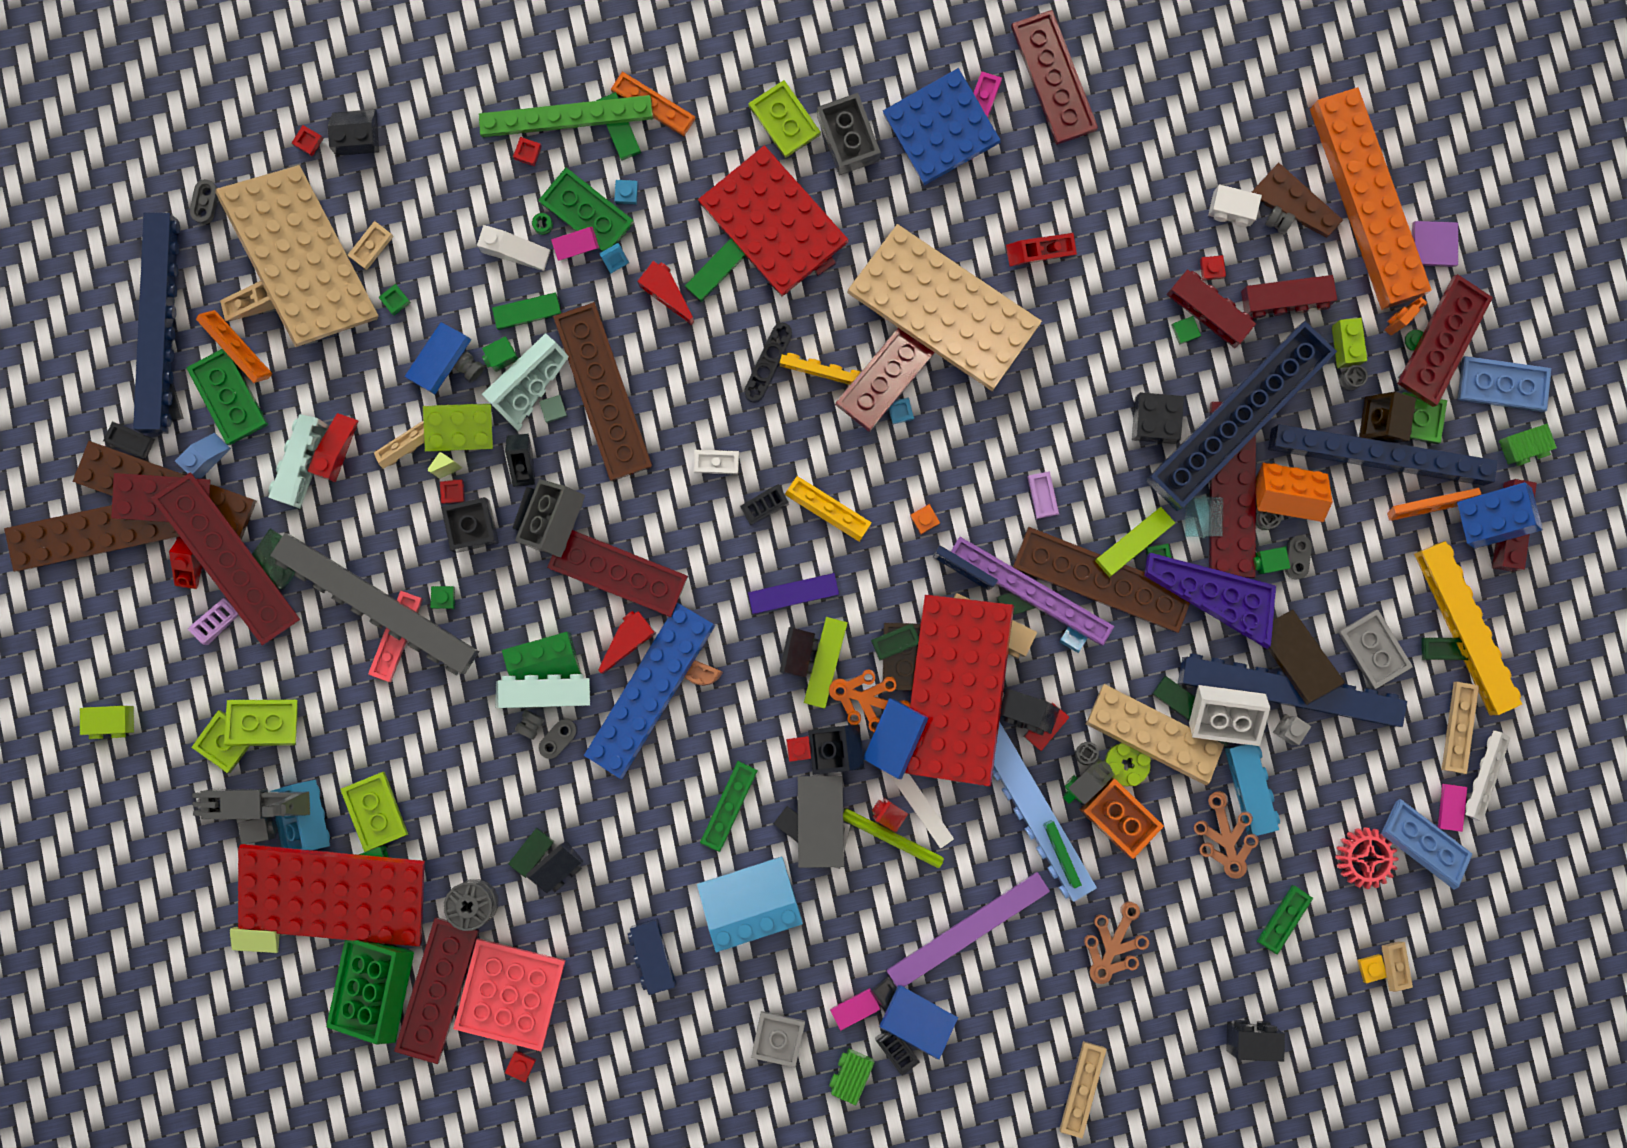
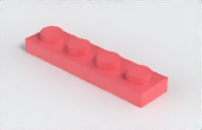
M400 591L397 601L418 613L423 598ZM388 628L385 629L368 675L391 682L407 640L404 638L398 640L388 634L390 631Z

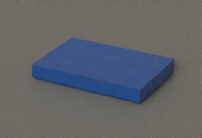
M440 322L404 377L435 395L471 342V339Z
M889 698L863 759L893 777L902 779L928 721V717L893 698Z
M898 985L879 1028L940 1060L958 1017L905 987Z

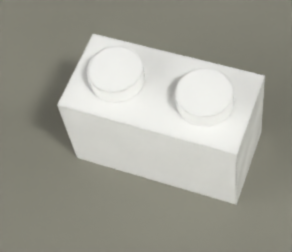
M1219 184L1214 190L1208 216L1214 217L1216 221L1235 222V225L1240 227L1251 226L1256 220L1262 195Z

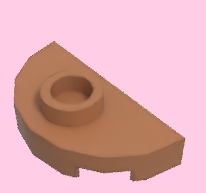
M694 660L685 678L695 685L706 686L717 681L723 672Z

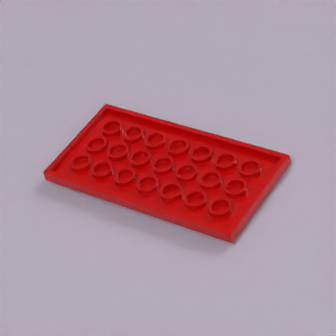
M925 595L910 708L928 717V721L907 766L906 774L991 786L1014 605Z
M241 844L238 847V929L277 931V934L420 947L422 943L425 861Z

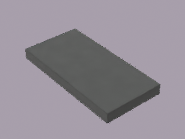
M798 776V868L844 867L843 776Z

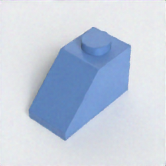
M213 433L191 444L175 462L187 473L191 472L196 479H201L231 448L216 433Z

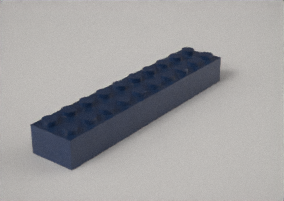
M1306 321L1302 322L1145 481L1176 511L1184 508L1337 351Z

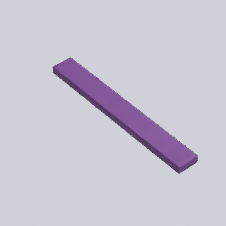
M962 537L958 538L951 550L952 553L998 579L996 585L1101 646L1105 644L1114 628L1110 623Z
M1035 872L888 968V974L897 987L898 985L907 986L1049 893L1050 890L1039 873Z

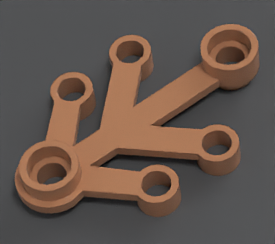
M1216 791L1209 796L1208 802L1210 807L1216 811L1221 834L1209 827L1207 822L1203 820L1198 821L1194 825V831L1198 835H1206L1225 847L1227 856L1215 850L1213 844L1209 842L1201 845L1200 853L1204 857L1210 856L1223 864L1224 871L1229 877L1241 878L1247 871L1245 860L1252 848L1258 845L1259 839L1255 834H1248L1244 838L1245 845L1238 855L1235 844L1246 826L1252 823L1253 816L1249 812H1242L1238 816V823L1231 833L1224 808L1228 804V797L1224 792ZM1214 798H1219L1221 800V805H1216L1214 803ZM1242 815L1249 817L1248 823L1242 821ZM1198 824H1203L1205 831H1199ZM1249 837L1255 839L1254 845L1248 843L1247 839ZM1204 846L1210 847L1211 853H1205L1203 850ZM1237 864L1239 870L1233 871L1231 865Z
M1128 901L1121 906L1120 912L1123 917L1112 939L1107 927L1109 923L1108 918L1102 914L1095 916L1094 924L1099 929L1106 950L1102 959L1097 949L1098 939L1094 935H1087L1084 938V944L1088 948L1093 962L1089 971L1090 977L1098 984L1109 982L1113 973L1125 969L1135 970L1139 966V960L1132 955L1127 956L1124 961L1111 964L1114 956L1137 948L1144 950L1149 946V940L1143 935H1138L1133 940L1121 943L1131 921L1136 920L1140 915L1139 906L1133 902ZM1133 907L1135 909L1134 915L1129 916L1128 909ZM1103 917L1105 919V923L1099 926L1097 921L1099 918ZM1089 938H1094V945L1089 946L1087 944ZM1141 938L1145 940L1143 946L1138 945V940ZM1130 959L1135 960V965L1132 967L1128 966ZM1100 969L1105 970V975L1102 977L1098 976Z

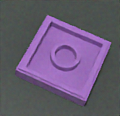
M1414 221L1412 223V237L1423 266H1458L1457 222Z

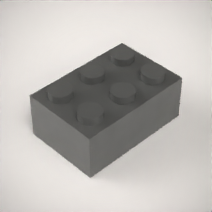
M858 93L817 107V119L839 176L880 161L881 152Z
M539 479L515 541L532 549L561 558L585 495L567 486Z

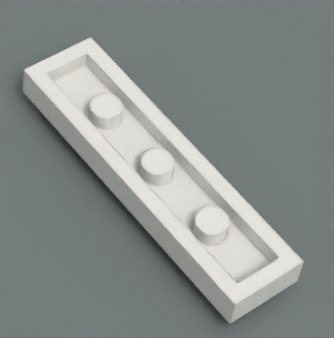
M1493 731L1492 736L1488 738L1485 757L1481 759L1478 778L1473 782L1471 799L1466 803L1465 815L1477 821L1483 822L1510 741V737L1502 732Z

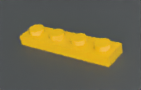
M787 353V356L782 354L780 359V367L849 385L861 373V371L851 370V372L843 371L841 366L830 364L829 367L821 365V361L809 358L808 361L800 359L799 355Z
M798 476L785 493V496L859 542L872 523Z

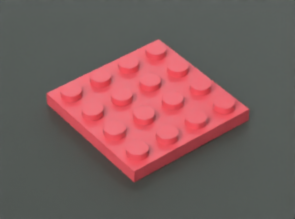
M478 938L453 1029L542 1051L566 960Z

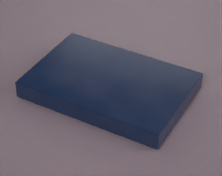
M941 545L933 554L934 559L986 590L992 589L998 579Z

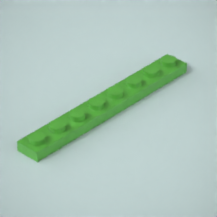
M650 95L479 113L480 135L482 137L652 120V98Z

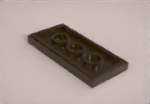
M1294 610L1273 620L1271 646L1268 648V651L1306 705L1345 684L1343 678Z

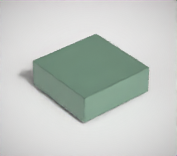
M561 395L539 401L546 423L568 417Z

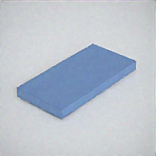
M1464 356L1461 362L1458 400L1546 412L1548 408L1551 368Z
M1399 799L1396 801L1381 834L1452 889L1458 888L1472 853L1403 800Z

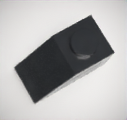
M529 433L508 435L506 437L505 453L513 487L535 485L533 451Z

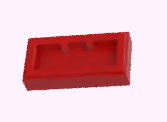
M1060 709L1051 734L1044 732L1042 736L1028 730L1023 737L1038 750L1042 751L1069 719V716Z

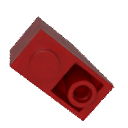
M179 536L169 551L174 585L197 589L202 565Z

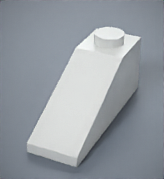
M483 225L477 244L480 251L484 254L542 271L545 270L550 254V249Z

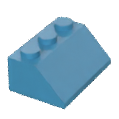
M316 780L270 791H309L310 815L275 816L282 848L316 850L330 846V834L326 829L325 811L321 806L320 789Z

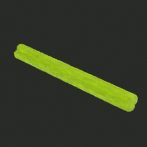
M849 809L843 811L844 821L936 868L942 866L944 861L942 856Z

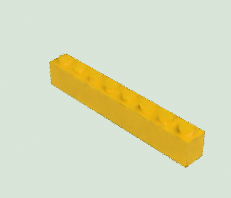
M1444 541L1414 553L1452 637L1461 638L1462 642L1456 643L1462 656L1464 654L1468 658L1464 662L1474 684L1479 685L1478 692L1488 714L1500 715L1523 705L1520 700L1521 694L1510 679L1512 677L1511 672L1503 664L1501 651L1495 646L1491 638L1492 632L1482 619L1483 613L1472 598V589L1466 585L1463 578V570L1457 565L1453 557L1454 551L1452 547Z

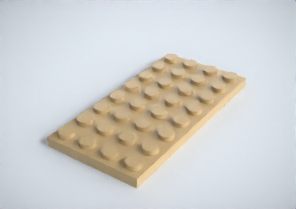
M300 165L216 189L215 193L295 347L377 320L378 314Z
M898 224L847 291L849 295L991 391L995 389L1042 322Z

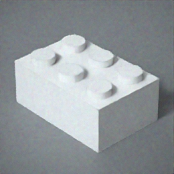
M1198 685L1189 721L1192 737L1260 746L1270 711L1266 694Z

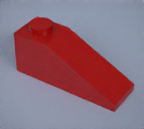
M1073 233L1020 240L1006 245L1009 266L1030 264L1077 254Z
M653 261L637 281L639 287L692 325L694 323L693 316L670 273V268L662 262L657 264Z
M339 413L336 414L315 450L308 469L309 473L333 482L337 481L359 422L358 420Z
M631 611L622 618L624 622L620 624L598 669L601 674L607 672L656 634L639 611L636 613Z

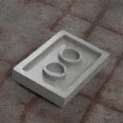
M1378 609L1338 631V634L1372 689H1377L1413 667Z

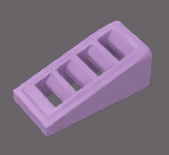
M223 598L195 621L188 630L202 644L209 645L239 614L230 602ZM222 607L230 614L228 617L220 610ZM215 614L223 620L221 623L214 617ZM208 621L215 626L214 629L207 624ZM202 627L208 632L207 635L200 630Z

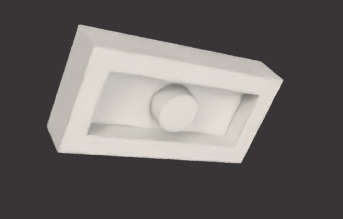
M694 450V473L738 474L739 451Z

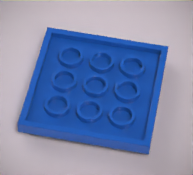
M959 68L883 110V115L924 186L1001 143L999 136Z

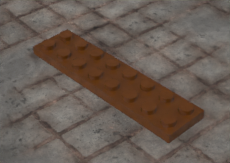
M595 302L553 316L564 350L569 356L568 361L610 481L612 482L652 468V463Z
M88 441L72 482L113 496L114 473L181 478L185 475ZM211 484L210 498L242 540L257 501Z
M112 505L4 528L13 572L177 538L179 535L169 522L112 519Z
M1027 528L1012 566L1013 568L1154 625L1179 633L1190 605L1189 602L1147 578L1145 572L1128 565H1124L1109 578L1095 562L1101 556L1100 554L1034 528Z

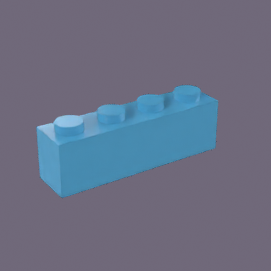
M1239 744L1224 748L1241 813L1249 812L1253 816L1252 823L1246 826L1247 835L1255 834L1258 836L1278 831L1280 818L1277 811H1274L1273 808L1274 795L1267 786L1268 773L1266 768L1262 767L1260 759L1263 756L1260 746ZM1242 815L1243 821L1245 823H1248L1249 817L1247 815Z

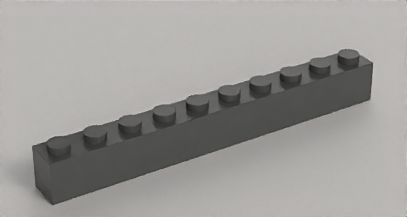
M284 533L270 555L276 559V565L285 570L288 567L295 571L293 575L303 581L309 579L314 583L312 587L322 593H325V591L333 594L331 598L342 605L346 602L351 605L352 608L350 610L361 617L363 614L371 618L369 622L379 628L385 626L390 630L388 634L398 640L401 638L409 641L407 644L409 647L418 652L420 649L427 652L428 655L426 657L437 664L439 661L447 665L445 669L455 675H458V673L466 674L480 652L290 534Z

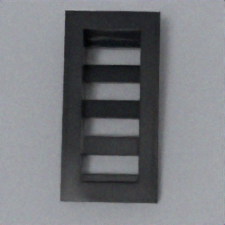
M777 484L742 504L740 508L751 526L788 506L789 502L780 485ZM776 493L780 500L779 504L775 502L772 494ZM766 497H768L773 506L770 509L764 500ZM759 501L765 510L763 513H761L756 504ZM751 505L753 506L757 514L755 518L753 517L748 508Z
M883 1031L875 1037V1040L903 1076L919 1064L920 1061L908 1044L897 1037L886 1046L885 1042L894 1035ZM900 1042L902 1046L891 1053L890 1049ZM905 1049L907 1053L896 1060L895 1056ZM908 1057L912 1058V1061L901 1067L900 1063Z

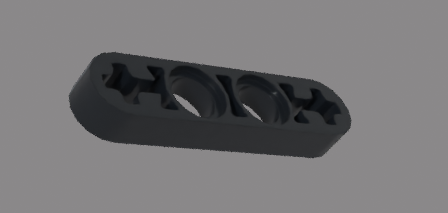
M782 322L774 326L745 386V397L750 402L756 403L762 400L777 370L781 356L786 351L792 337V329L787 323ZM784 328L786 329V334L788 336L782 337L780 344H784V346L781 347L778 343L775 342H777L779 337V333H777V330L782 331V329ZM771 347L779 350L778 357L774 359L767 356V350ZM767 367L770 370V375L766 378H761L757 374L758 369ZM755 378L758 382L765 383V386L760 384L758 387L760 395L751 397L749 389H754L756 386V381H753V379Z

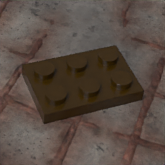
M884 623L883 635L911 623ZM913 623L919 638L921 624ZM918 645L883 659L882 682L886 677H893L896 680L895 690L912 691ZM892 681L886 682L887 687L894 685Z

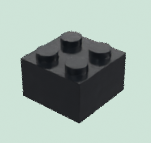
M1143 392L1135 396L1132 440L1168 444L1179 442L1182 433L1184 396Z
M483 497L441 507L450 551L459 553L499 543L490 500Z
M1006 688L1000 715L1004 717L1003 721L1010 723V725L1018 728H1023V725H1025V729L1043 736L1044 732L1052 733L1060 709L1047 701Z
M1234 1020V1023H1227L1226 1051L1238 1060L1284 1062L1285 1033L1277 1029V1026L1271 1025V1022L1257 1021V1024H1248V1021Z

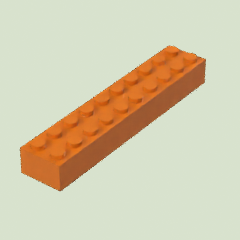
M1359 87L1317 100L1310 108V112L1381 310L1423 297L1432 289Z

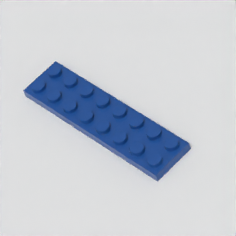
M677 603L672 617L667 618L584 756L616 777L623 779L716 625Z

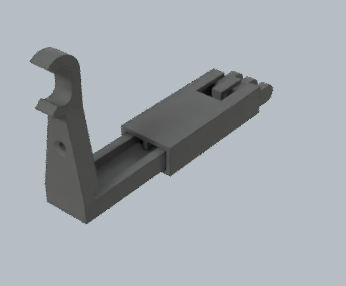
M209 789L192 793V798H200V801L193 802V807H200V810L193 811V816H201V819H263L274 816L310 815L309 791L268 792V789ZM220 798V808H217L219 807V801L214 802V799Z

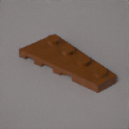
M1279 162L1252 191V193L1262 195L1260 201L1264 202V205L1273 209L1277 205L1282 208L1283 212H1290L1295 215V220L1301 222L1303 226L1326 238L1343 221L1340 216Z

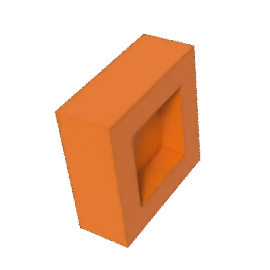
M930 504L910 515L920 535L940 524Z

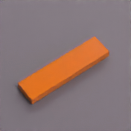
M623 71L611 88V92H616L617 96L621 98L650 95L652 98L653 118L683 137L695 121L694 115Z
M215 310L201 313L197 316L196 320L253 383L271 377L272 372Z
M1479 488L1400 504L1393 506L1387 515L1389 521L1445 510L1458 507L1457 502L1482 494Z

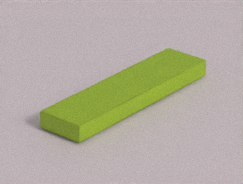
M1159 507L1099 556L1095 562L1110 578L1175 524L1174 520L1162 507Z
M826 617L804 703L825 709L829 687L833 680L848 622Z

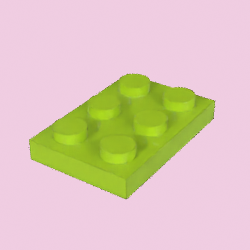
M785 80L748 103L749 108L784 158H787L821 135V131Z
M491 404L423 406L425 451L493 449Z
M227 700L224 745H296L298 700Z
M385 772L378 773L340 789L364 852L408 835Z

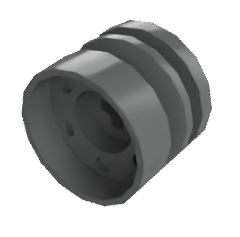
M469 879L453 887L444 901V914L448 922L453 927L462 931H473L488 923L495 916L498 908V895L495 888L481 879ZM472 902L473 906L467 910L465 906L467 903Z

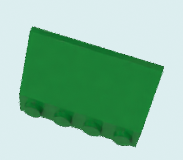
M345 940L326 1027L376 1045L396 1043L414 951L383 943Z

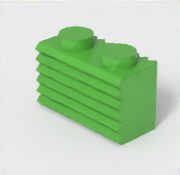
M1548 423L1499 440L1508 465L1515 462L1517 466L1531 462L1530 457L1537 456V459L1550 456V451L1557 448Z
M850 1048L847 1053L843 1052L838 1062V1065L841 1066L838 1074H833L829 1083L831 1095L856 1106L875 1063L874 1059Z

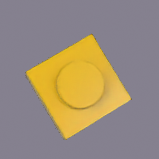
M1377 954L1357 960L1364 983L1387 978L1382 955Z

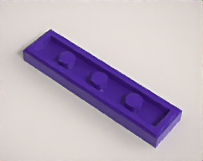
M831 573L748 592L752 613L757 614L837 596L839 591L835 574Z

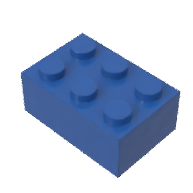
M1526 482L1457 502L1467 544L1474 549L1543 530L1533 490Z

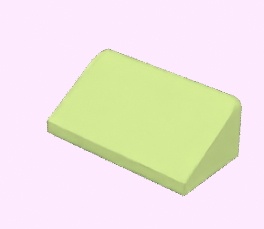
M440 452L429 466L428 471L441 479L463 467Z
M238 927L230 929L232 950L278 953L280 934H277V931L238 929Z

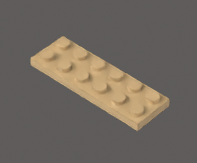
M1105 684L1101 687L1086 722V725L1204 785L1210 783L1224 744L1216 740L1193 738L1190 727Z

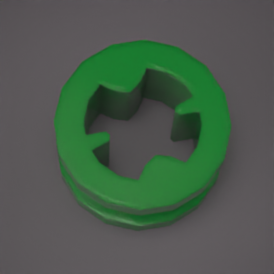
M538 213L532 219V226L538 234L546 235L551 232L553 223L547 214ZM544 219L547 220L545 228L542 226L538 228V221L542 220L544 222Z

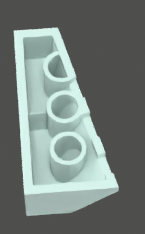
M545 333L482 395L519 431L522 427V421L526 415L529 416L534 408L532 406L539 396H543L546 391L545 387L550 380L555 378L569 356Z
M299 414L298 419H295L292 425V436L284 446L285 454L283 460L279 461L276 468L277 476L275 481H272L269 486V498L299 509L301 508L313 474L308 472L316 448L329 428L328 424L318 418Z
M570 674V679H561V675H547V679L538 680V675H526L525 680H516V676H502V680L496 681L495 708L590 705L589 678H583V674Z

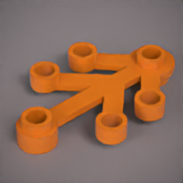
M865 670L862 675L849 681L844 679L834 680L830 684L829 693L834 700L842 702L848 714V722L851 725H858L861 721V714L854 709L851 698L859 701L869 721V729L875 732L876 728L872 727L871 724L873 722L879 723L880 719L876 716L872 706L885 709L888 700L875 697V695L884 691H894L896 689V680L893 677H886L883 682L862 692L854 690V688L863 683L867 685L874 683L875 673L872 670ZM866 674H871L873 678L871 680H866L864 676ZM892 681L894 685L887 687L886 682ZM841 687L844 689V692L839 694L836 692V689ZM906 700L899 701L900 703L910 707V702ZM857 715L858 720L853 721L850 719V716Z

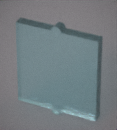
M1202 496V498H1192L1186 505L1185 537H1202L1205 539L1210 536H1223V497L1207 498Z

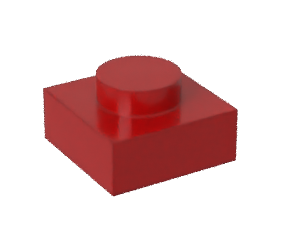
M302 125L292 144L301 151L313 156L324 138Z
M520 137L513 158L535 167L542 146L540 143Z
M1223 255L1202 257L1200 259L1202 281L1224 279L1226 277Z
M440 481L441 503L454 504L465 502L464 481Z
M809 736L786 739L789 762L811 759Z
M515 1051L505 1074L526 1083L536 1059Z

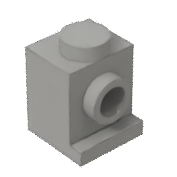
M1284 714L1273 733L1291 745H1300L1311 726L1296 716Z

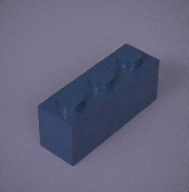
M658 918L631 926L630 932L627 934L630 945L635 946L637 954L634 955L636 967H641L643 976L640 977L643 990H647L648 995L675 988L676 980Z

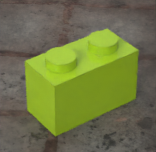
M1362 318L1343 319L1332 325L1334 349L1337 351L1335 353L1337 369L1348 368L1354 365L1360 366L1367 361Z
M134 706L80 708V735H89V739H103V734H111V738H125L126 733H134Z

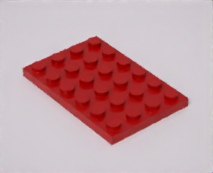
M765 145L698 199L700 205L729 238L734 241L781 297L849 242L842 231Z

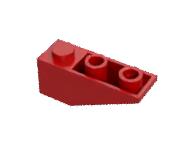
M886 798L883 801L878 800L872 809L874 813L872 817L895 833L908 815L907 812Z

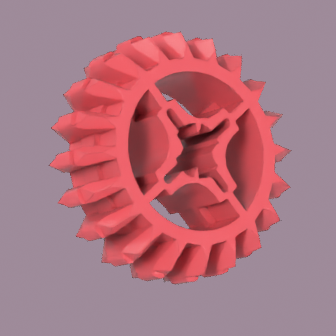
M1364 827L1362 831L1357 828L1355 829V835L1352 832H1348L1347 837L1349 840L1340 839L1344 846L1336 847L1338 851H1342L1341 855L1335 856L1336 859L1341 860V863L1337 864V868L1344 869L1341 875L1343 877L1348 876L1347 882H1355V886L1359 888L1362 885L1365 889H1370L1371 885L1374 888H1378L1379 882L1386 884L1387 880L1385 877H1393L1390 870L1398 869L1397 866L1393 865V861L1399 860L1398 857L1393 856L1398 850L1390 848L1393 843L1386 840L1382 834H1379L1377 829L1371 831L1370 828ZM1372 841L1378 845L1382 855L1376 854ZM1362 842L1358 852L1353 853L1354 848ZM1368 855L1371 857H1375L1374 859H1369L1366 861L1358 859L1367 857ZM1352 861L1358 862L1362 876L1356 872ZM1381 863L1379 869L1373 873L1375 866Z

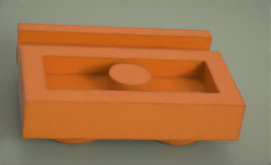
M1420 297L1408 306H1404L1399 312L1394 313L1387 321L1389 325L1385 331L1391 336L1407 326L1419 313L1420 308L1428 302Z

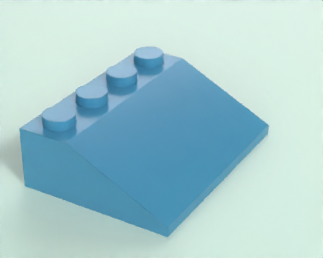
M782 856L697 884L715 952L803 924Z

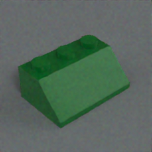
M569 632L502 650L509 676H516V680H525L526 675H538V680L547 679V675H561V679H570V674H582L572 636Z

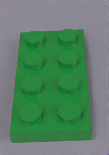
M566 167L538 200L541 205L575 231L593 227L599 245L598 249L601 252L617 244L634 224L633 219Z
M223 349L186 367L227 445L230 446L268 425L237 364Z

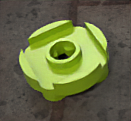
M1123 743L1112 746L1105 756V762L1110 765L1112 772L1115 774L1112 778H1115L1122 786H1137L1149 774L1150 757ZM1123 759H1132L1133 767L1125 770L1124 764H1122Z

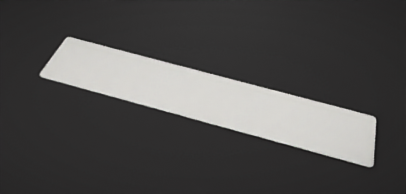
M904 773L902 779H897L890 775L938 846L942 848L954 840L910 774Z

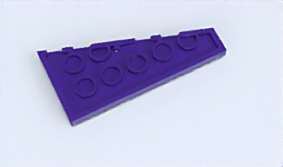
M1154 553L1148 554L1145 568V576L1264 648L1268 649L1271 646L1276 585Z

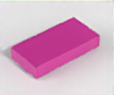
M593 227L551 239L558 261L599 248Z
M1442 784L1438 819L1439 829L1463 832L1467 787Z
M870 988L830 1009L840 1031L881 1010L878 1002L871 994Z

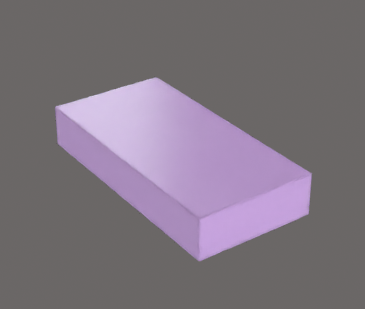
M1050 471L1027 476L1036 519L1059 515Z

